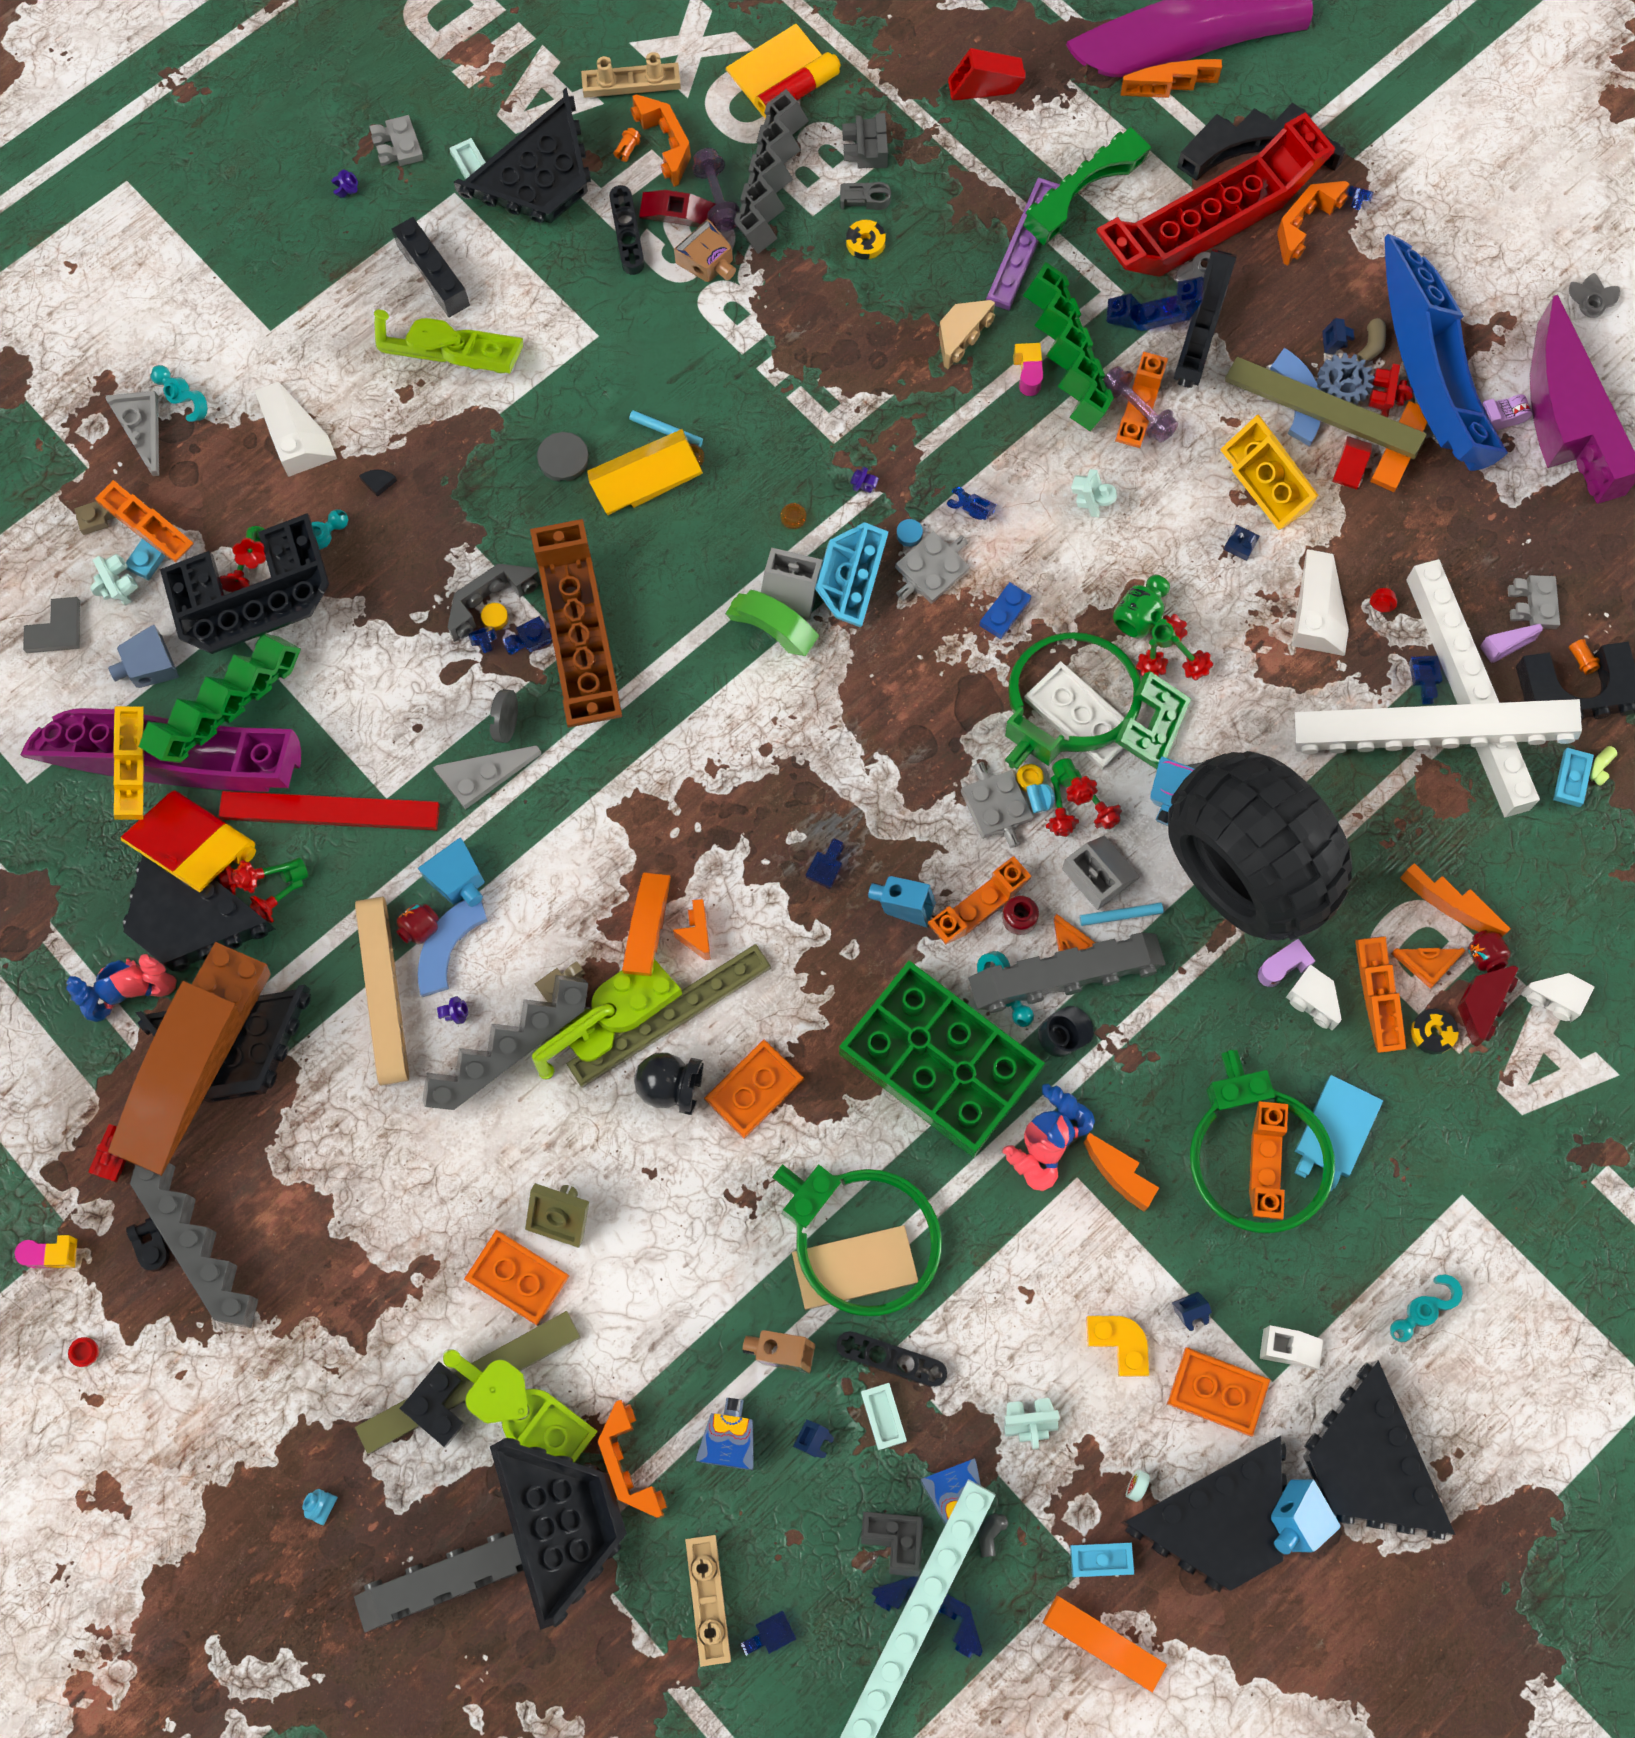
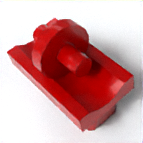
M1392 364L1390 370L1376 368L1373 375L1375 379L1372 385L1384 387L1385 390L1384 392L1372 390L1368 406L1381 410L1380 415L1387 418L1390 408L1394 406L1395 400L1397 406H1403L1404 401H1408L1413 397V389L1407 386L1406 380H1401L1399 385H1397L1400 365Z
M109 1124L101 1143L97 1144V1152L88 1173L117 1183L126 1160L108 1153L117 1126Z

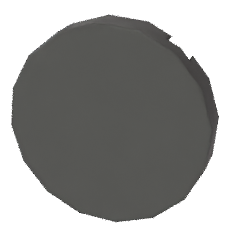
M559 432L548 436L540 444L537 452L540 470L546 477L558 482L560 480L572 481L578 478L586 470L589 462L588 450L584 441L577 435L568 432Z
M503 689L496 693L491 706L490 714L491 717L495 718L494 724H490V733L495 742L508 743L513 736L517 723L518 700L514 690Z

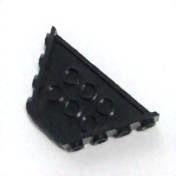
M567 87L562 91V99L465 180H455L456 192L466 199L476 198L482 200L485 205L490 207H496L497 205L506 208V211L514 215H520V213L527 215L531 220L538 223H543L544 221L552 223L588 192L587 183L591 182L589 168L583 167L582 159H586L584 144L578 143L577 135H581L579 120H573L572 112L576 111L574 96H568Z
M142 855L141 862L138 863L136 868L137 879L135 887L130 892L131 903L129 911L123 920V932L171 971H183L188 969L192 963L200 960L205 961L215 942L234 950L241 947L242 943L246 941L264 938L268 935V932L276 930L269 922L215 879L201 892H198Z
M305 984L298 985L296 990L260 995L206 1093L204 1101L213 1103L266 1094L268 1088L271 1089L277 1079V1072L275 1071L278 1064L285 1060L289 1050L287 1046L291 1035L294 1036L299 1028L300 1020L298 1018L300 1013L310 1003V988ZM142 1011L135 1012L141 1019L137 1023L147 1035L152 1033L155 1036L167 1011L150 1014Z
M1379 1360L1371 1364L1366 1362L1356 1374L1359 1380L1352 1388L1349 1385L1339 1397L1342 1403L1336 1411L1331 1409L1321 1423L1325 1426L1319 1435L1313 1433L1304 1445L1307 1451L1303 1458L1310 1475L1340 1523L1354 1524L1355 1519L1366 1521V1527L1385 1530L1386 1524L1397 1526L1396 1532L1415 1535V1530L1427 1532V1538L1445 1540L1446 1535H1455V1532Z
M1281 1435L1274 1437L1269 1442L1148 1509L1122 1521L1121 1523L1127 1526L1125 1532L1139 1541L1144 1537L1152 1542L1151 1549L1165 1558L1169 1554L1179 1560L1178 1566L1189 1574L1194 1575L1196 1571L1206 1577L1204 1583L1220 1593L1222 1589L1231 1591L1283 1562V1555H1287L1277 1550L1274 1545V1541L1280 1534L1271 1520V1514L1287 1486L1286 1474L1282 1473V1461L1286 1460L1285 1442H1281Z
M503 1438L501 1441L491 1445L490 1450L540 1630L550 1626L557 1627L567 1617L568 1613L566 1610L568 1607L578 1602L586 1593L584 1587L588 1582L595 1580L603 1572V1563L616 1555L622 1546L619 1543L627 1533L609 1474L599 1471L597 1466L590 1464L580 1465L574 1463L570 1457L553 1456L547 1454V1451L543 1448H529L520 1445V1441L516 1439Z

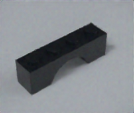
M414 217L392 228L397 247L410 264L413 263L421 272L436 301L448 318L470 306L465 287Z

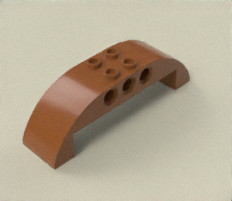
M583 519L530 529L564 698L562 701L567 726L570 728L622 717L621 704Z

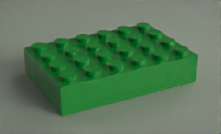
M910 960L839 1046L840 1056L972 1158L978 1154L1045 1065L1037 1056Z

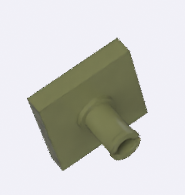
M534 1183L530 1191L525 1230L579 1248L584 1238L589 1201L578 1198V1191L573 1186H571L570 1191L566 1194L569 1185H563L560 1191Z

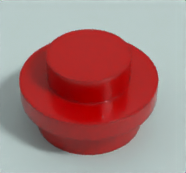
M1388 588L1377 589L1370 598V605L1379 612H1390L1397 606L1396 594Z
M87 1337L76 1339L68 1349V1358L77 1367L92 1365L99 1354L97 1343Z

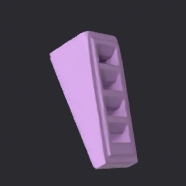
M1541 624L1490 635L1485 638L1480 647L1489 661L1494 663L1535 641L1543 627Z

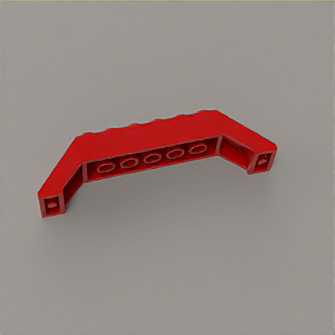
M1305 112L1285 123L1284 128L1256 156L1136 223L1121 221L1119 217H1116L1098 227L1096 233L1125 270L1161 277L1191 260L1197 254L1207 251L1283 208L1334 153L1335 147Z

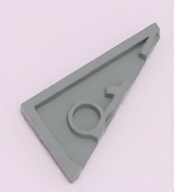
M155 391L106 395L108 404L152 476H159L157 393Z
M531 746L436 765L433 769L466 810L540 756L541 751L537 746Z

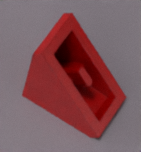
M1347 436L1332 482L1357 490L1371 455L1372 443Z

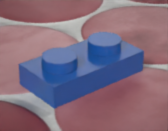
M1009 582L980 620L979 626L1002 639L1031 601L1032 596Z

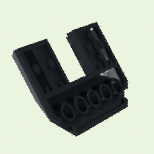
M306 513L259 531L271 578L224 595L214 556L210 551L160 569L178 638L203 651L214 654L311 617L329 586V580L309 514Z

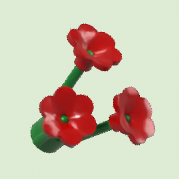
M260 526L248 528L246 538L242 539L241 543L234 544L232 551L235 554V562L238 564V568L233 573H228L227 576H220L223 590L234 592L250 586V581L244 578L243 569L245 565L249 569H254L258 564L266 561L264 545L261 543L258 533L264 530V528Z

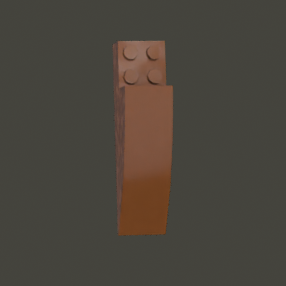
M215 942L193 983L189 984L182 981L143 1060L108 1153L155 1174L163 1175L271 975L267 964Z

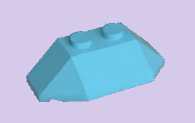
M864 522L828 542L815 590L835 618L862 627L888 531Z

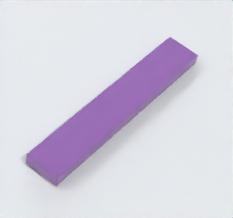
M1038 177L986 301L992 300L995 302V306L1010 311L1039 242L1023 226L1027 217L1025 213L1033 203L1039 204L1051 188L1057 189L1060 184Z

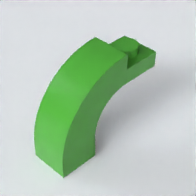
M750 589L747 594L739 593L725 613L732 621L748 623L764 630L775 638L787 653L806 656L819 637L811 625L791 608L755 590Z

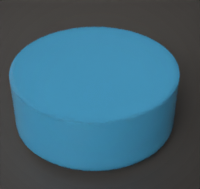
M906 519L900 522L896 533L899 543L907 547H913L920 543L923 535L921 524L913 519Z

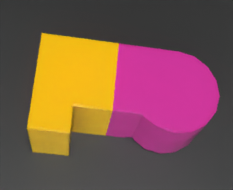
M1041 343L1015 344L1013 354L1014 365H1021L1019 389L1026 396H1034L1041 390L1043 379Z
M69 1235L57 1236V1244H40L33 1240H24L16 1247L15 1258L18 1263L30 1268H75L78 1239Z

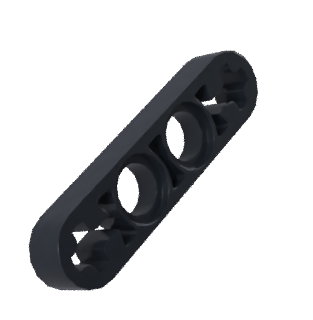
M618 185L611 189L609 197L623 270L627 274L636 275L644 268V257L632 193L628 187ZM618 196H623L625 206L620 207ZM623 215H628L632 218L628 223H620L618 219ZM627 236H632L636 239L630 245L624 244L622 240ZM629 253H634L636 264L632 265L630 263Z
M851 1331L844 1332L837 1340V1351L841 1357L932 1388L941 1386L947 1378L946 1366L939 1360ZM849 1337L854 1338V1344L863 1347V1341L869 1342L865 1349L864 1359L858 1358L861 1351L852 1349L850 1354L846 1353L845 1347L841 1345L842 1341H848ZM879 1346L885 1350L886 1358L883 1362L874 1363L871 1361L869 1352L873 1347ZM902 1356L911 1357L914 1361L913 1370L908 1373L900 1371L897 1366L898 1359ZM919 1360L925 1361L923 1368L931 1370L933 1365L939 1367L938 1372L942 1374V1378H936L934 1382L929 1381V1375L923 1372L920 1373V1378L915 1377L914 1375L919 1368Z

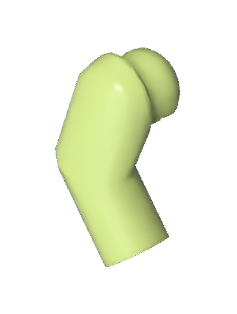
M1607 746L1595 758L1589 777L1591 781L1594 780L1599 786L1603 785L1609 778V774L1604 769L1617 756V751L1614 747Z

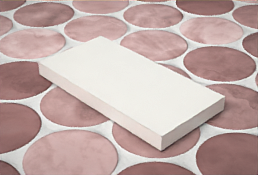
M1061 661L1023 699L1068 740L1069 736L1086 737L1107 733L1117 727L1125 718ZM1113 742L1103 748L1082 753L1103 770L1124 748Z

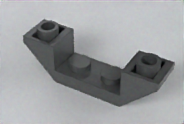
M496 564L456 591L448 622V630L454 642L460 638H466L476 628L473 616L468 611L469 608H475L480 605L484 598L491 593L494 594L502 590L506 583H509L519 597L532 593L541 584L538 571L531 567Z

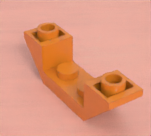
M633 95L634 107H631V113L635 122L639 121L644 130L660 125L663 134L667 133L669 136L668 140L671 149L662 153L663 164L660 166L665 179L669 178L674 187L678 186L691 158L689 141L669 104L641 95Z
M1348 182L1311 184L1283 216L1277 235L1282 260L1285 265L1288 266L1294 258L1298 259L1306 248L1303 244L1307 234L1298 229L1303 222L1304 215L1306 213L1310 215L1315 207L1320 208L1329 215H1331L1336 207L1340 209L1348 198L1346 194L1349 186Z
M1143 351L1134 385L1115 439L1116 442L1137 448L1141 447L1168 358Z
M1013 856L992 872V877L988 882L953 909L951 906H948L931 919L928 925L945 945L964 937L1002 908L1032 876Z
M1258 1102L1251 1141L1249 1184L1253 1217L1279 1220L1284 1218L1285 1190L1280 1189L1282 1137L1287 1133L1288 1104Z
M616 1401L598 1439V1445L617 1499L656 1518H661L664 1516L662 1509L667 1508L661 1490L656 1492L653 1486L633 1494L629 1490L634 1488V1484L629 1471L623 1472L619 1460L624 1459L619 1443H613L612 1438L634 1430L632 1423L636 1421L630 1404L625 1406L624 1401Z

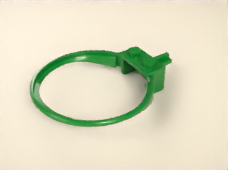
M1068 632L1055 634L1036 642L1019 657L1010 674L1008 686L1009 702L1013 715L1007 721L1005 737L1017 744L1005 759L1010 768L1018 769L1030 754L1049 766L1060 752H1087L1103 748L1116 741L1124 720L1107 733L1086 737L1069 736L1068 741L1064 739L1063 735H1059L1057 739L1053 738L1023 717L1024 704L1020 697L1018 686L1021 671L1027 660L1036 651L1052 642L1064 639L1089 642L1103 647L1115 655L1125 666L1130 678H1132L1134 689L1132 705L1124 720L1127 718L1137 719L1142 701L1135 697L1141 679L1131 659L1119 647L1106 639L1092 634Z
M1229 1050L1221 1053L1228 1079L1212 1082L1206 1089L1211 1108L1198 1123L1191 1140L1190 1167L1195 1185L1211 1210L1235 1227L1256 1233H1277L1295 1228L1316 1214L1331 1191L1335 1174V1157L1329 1135L1323 1124L1308 1107L1298 1100L1272 1088L1267 1070L1245 1075L1238 1050ZM1274 1099V1103L1288 1104V1111L1303 1120L1315 1134L1323 1155V1176L1317 1194L1311 1203L1300 1213L1283 1221L1260 1223L1232 1215L1212 1197L1201 1174L1200 1148L1208 1127L1217 1117L1214 1112Z
M783 1164L773 1175L772 1178L794 1195L781 1214L796 1225V1252L801 1270L814 1291L830 1305L854 1315L881 1316L908 1306L929 1286L940 1262L942 1248L941 1230L931 1204L913 1184L898 1175L873 1169L855 1170L840 1175H832L819 1164L806 1181L802 1180ZM841 1181L843 1186L856 1182L877 1181L899 1188L915 1201L926 1218L931 1239L927 1267L918 1283L908 1293L892 1302L877 1306H862L846 1302L826 1289L811 1267L807 1252V1233H802L803 1227L807 1228L840 1185Z

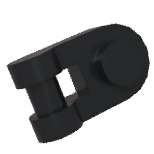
M151 1217L145 1219V1223L141 1225L133 1224L126 1227L128 1238L132 1243L140 1266L153 1272L163 1269L170 1258L169 1250ZM150 1233L153 1240L144 1243L142 1236Z

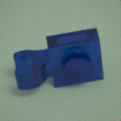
M955 487L951 491L959 497V501L953 499L947 501V505L950 508L957 509L963 506V510L969 512L968 514L978 520L989 518L997 506L976 494H968L960 487Z
M540 616L516 627L518 635H510L503 639L504 648L509 655L518 652L524 647L531 653L553 641Z
M1438 655L1411 657L1409 666L1413 686L1421 685V701L1423 705L1434 704L1433 698L1438 697L1435 684H1440L1442 681Z
M833 838L826 854L817 852L805 875L806 878L831 889L843 866L837 859L844 848V843Z
M783 1610L756 1624L759 1634L742 1642L741 1647L745 1655H748L765 1645L770 1654L796 1640Z

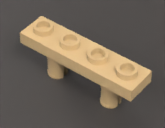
M656 52L647 54V65L612 68L610 58L600 57L597 60L598 70L581 71L584 98L681 89L679 64H661L660 55Z
M716 1535L685 1539L700 1667L731 1662Z

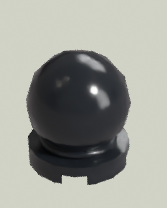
M654 1053L644 1059L637 1067L634 1077L636 1093L646 1104L655 1108H670L677 1104L679 1106V1113L692 1115L697 1104V1100H693L692 1097L695 1086L701 1087L704 1069L703 1060L691 1058L689 1063L685 1064L680 1057L670 1053Z

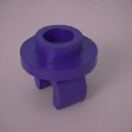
M343 169L338 173V176L331 180L333 184L339 187L334 190V194L340 198L345 197L348 193L354 194L357 192L358 181L352 172Z
M863 466L861 470L856 469L850 483L853 484V490L856 492L861 488L863 491L871 493L872 489L876 488L879 478L867 474L868 468Z
M458 996L451 997L449 1005L437 1007L438 1018H445V1021L453 1020L456 1024H462L468 1016V1006Z

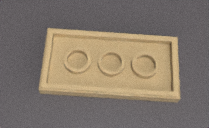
M905 1225L807 1248L811 1267L819 1281L832 1294L844 1301L918 1283ZM792 1252L805 1310L830 1305L810 1286L801 1270L797 1252Z

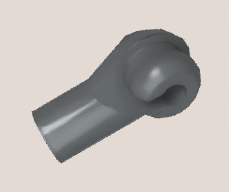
M991 1514L980 1526L978 1537L981 1557L996 1556L994 1538L1000 1531L1006 1530L1008 1527V1520L1005 1515Z

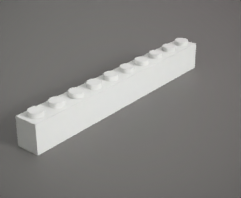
M1440 560L1414 566L1406 580L1457 704L1499 703ZM1488 743L1487 746L1476 747L1504 818L1530 811L1540 798L1517 744L1501 746L1499 743Z
M1580 699L1295 712L1296 751H1302L1303 754L1318 753V750L1343 753L1346 749L1370 752L1374 748H1386L1388 751L1401 750L1402 747L1414 746V749L1424 750L1434 745H1442L1443 748L1459 747V744L1484 747L1488 743L1512 746L1517 744V742H1528L1530 745H1540L1546 741L1557 740L1560 744H1567L1579 739L1582 732Z

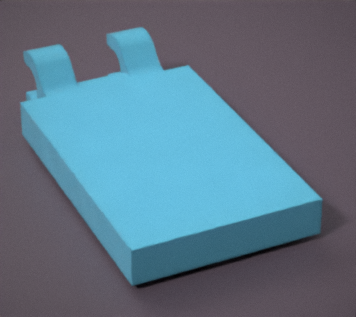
M1332 1075L1328 1077L1313 1110V1113L1325 1127L1334 1151L1335 1174L1331 1191L1333 1188H1336L1340 1175L1346 1178L1350 1176L1383 1100ZM1306 1125L1294 1151L1302 1155L1294 1173L1303 1178L1309 1175L1313 1164L1322 1168L1324 1165L1320 1144L1313 1131Z

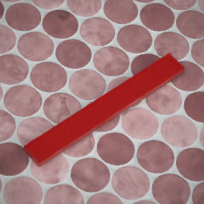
M222 791L219 818L221 820L437 831L440 804L439 802Z

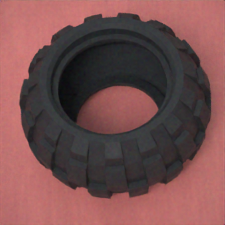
M1251 751L1225 753L1204 761L1183 780L1172 795V806L1168 810V835L1173 851L1182 868L1199 892L1235 927L1251 936L1270 941L1285 940L1287 938L1294 940L1317 930L1336 914L1348 894L1345 888L1352 880L1350 847L1340 824L1317 792L1290 767L1275 758Z

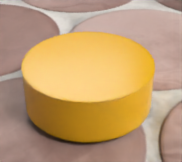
M490 603L481 612L482 622L489 630H501L508 623V613L502 604Z
M1034 764L1023 765L1019 768L1016 775L1019 788L1027 792V786L1042 784L1044 780L1043 771Z

